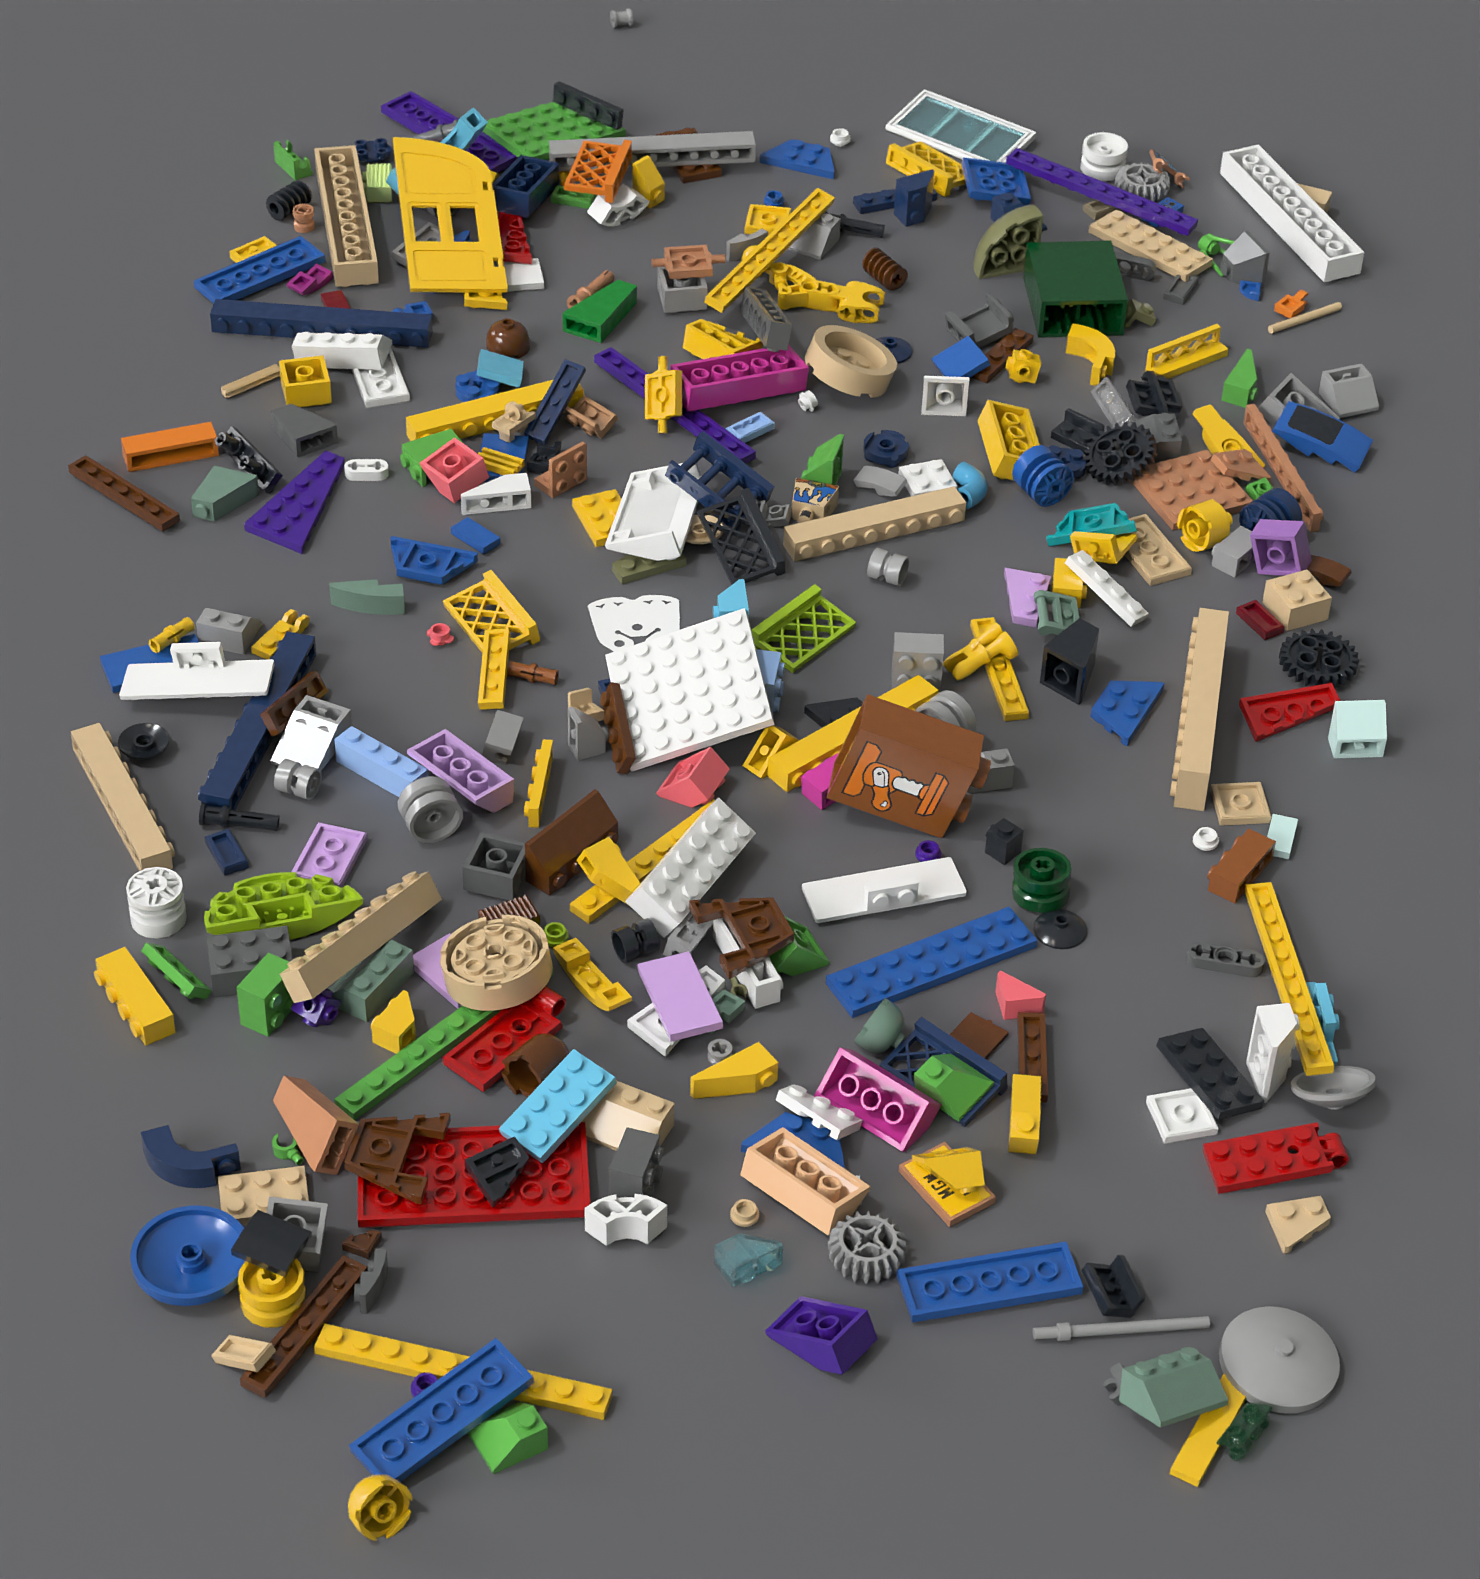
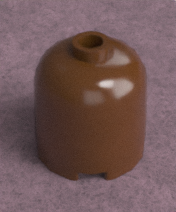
M537 1034L502 1061L505 1066L502 1076L506 1085L515 1095L521 1093L525 1097H529L570 1052L565 1043L556 1036Z

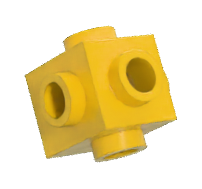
M1021 349L1020 351L1013 350L1012 357L1009 356L1006 362L1009 378L1018 383H1024L1025 381L1035 384L1041 367L1040 356L1026 349Z

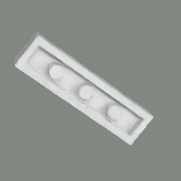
M1081 550L1068 557L1065 564L1129 626L1132 627L1146 619L1149 613L1142 605L1135 601L1122 586L1111 578L1108 572L1102 569L1089 554Z

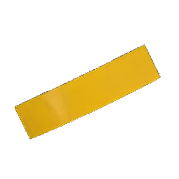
M577 938L553 947V952L568 977L595 1006L605 1011H611L632 1001V996L619 982L612 984L590 960V952Z

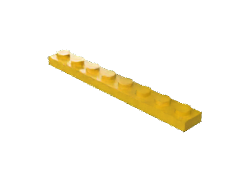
M714 799L627 861V864L633 867L640 883L656 867L702 812L715 801ZM594 885L570 903V912L589 924L621 900Z

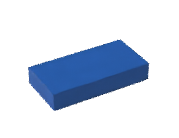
M469 517L451 527L452 535L483 555L500 545L499 536Z

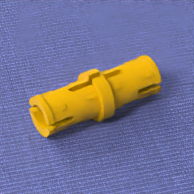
M186 617L173 626L165 627L162 633L148 641L151 650L159 653L170 644L180 642L181 637L195 630L193 621Z

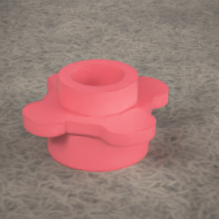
M434 624L427 631V636L431 638V645H444L454 641V637L450 635V628L446 624Z

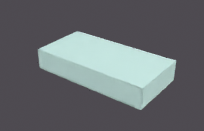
M1277 814L1272 815L1267 837L1276 841L1274 857L1289 859L1298 819Z

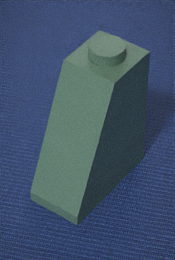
M213 466L191 497L193 517L216 521L259 494L257 475Z

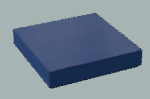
M969 336L931 358L941 374L947 377L970 378L991 365L988 358Z

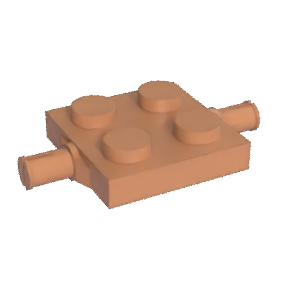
M707 245L664 247V258L651 259L652 268L665 267L668 270L670 279L704 278L713 276L712 265L714 263H725V254L712 255L708 251Z

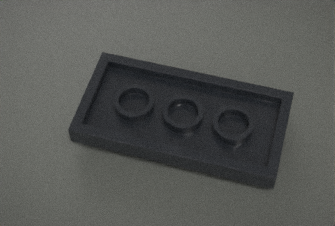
M1203 1027L1158 1039L1156 1047L1217 1120L1262 1109L1265 1102L1264 1099Z

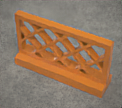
M584 140L564 183V190L605 196V202L613 203L632 160V141L624 140L622 145ZM587 159L591 160V161L586 162V163L583 162L584 160H587ZM606 162H610V163H611V164H608V165H605V166L603 165V163H606ZM602 173H605V174H606V175L601 176V177L598 176L599 174H602ZM590 177L593 178L592 180H589V181H586V180H585V179L590 178ZM597 184H600V185L602 186V188H601V187H593V186H594V185H597Z

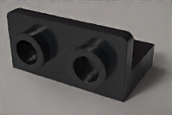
M1068 408L1065 411L1064 421L1051 431V439L1072 449H1079L1085 454L1084 450L1088 449L1087 443H1094L1092 436L1099 437L1098 431L1104 432L1105 426Z

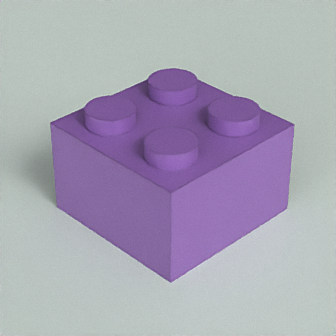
M1260 519L1250 534L1258 574L1285 576L1306 570L1312 561L1304 521Z

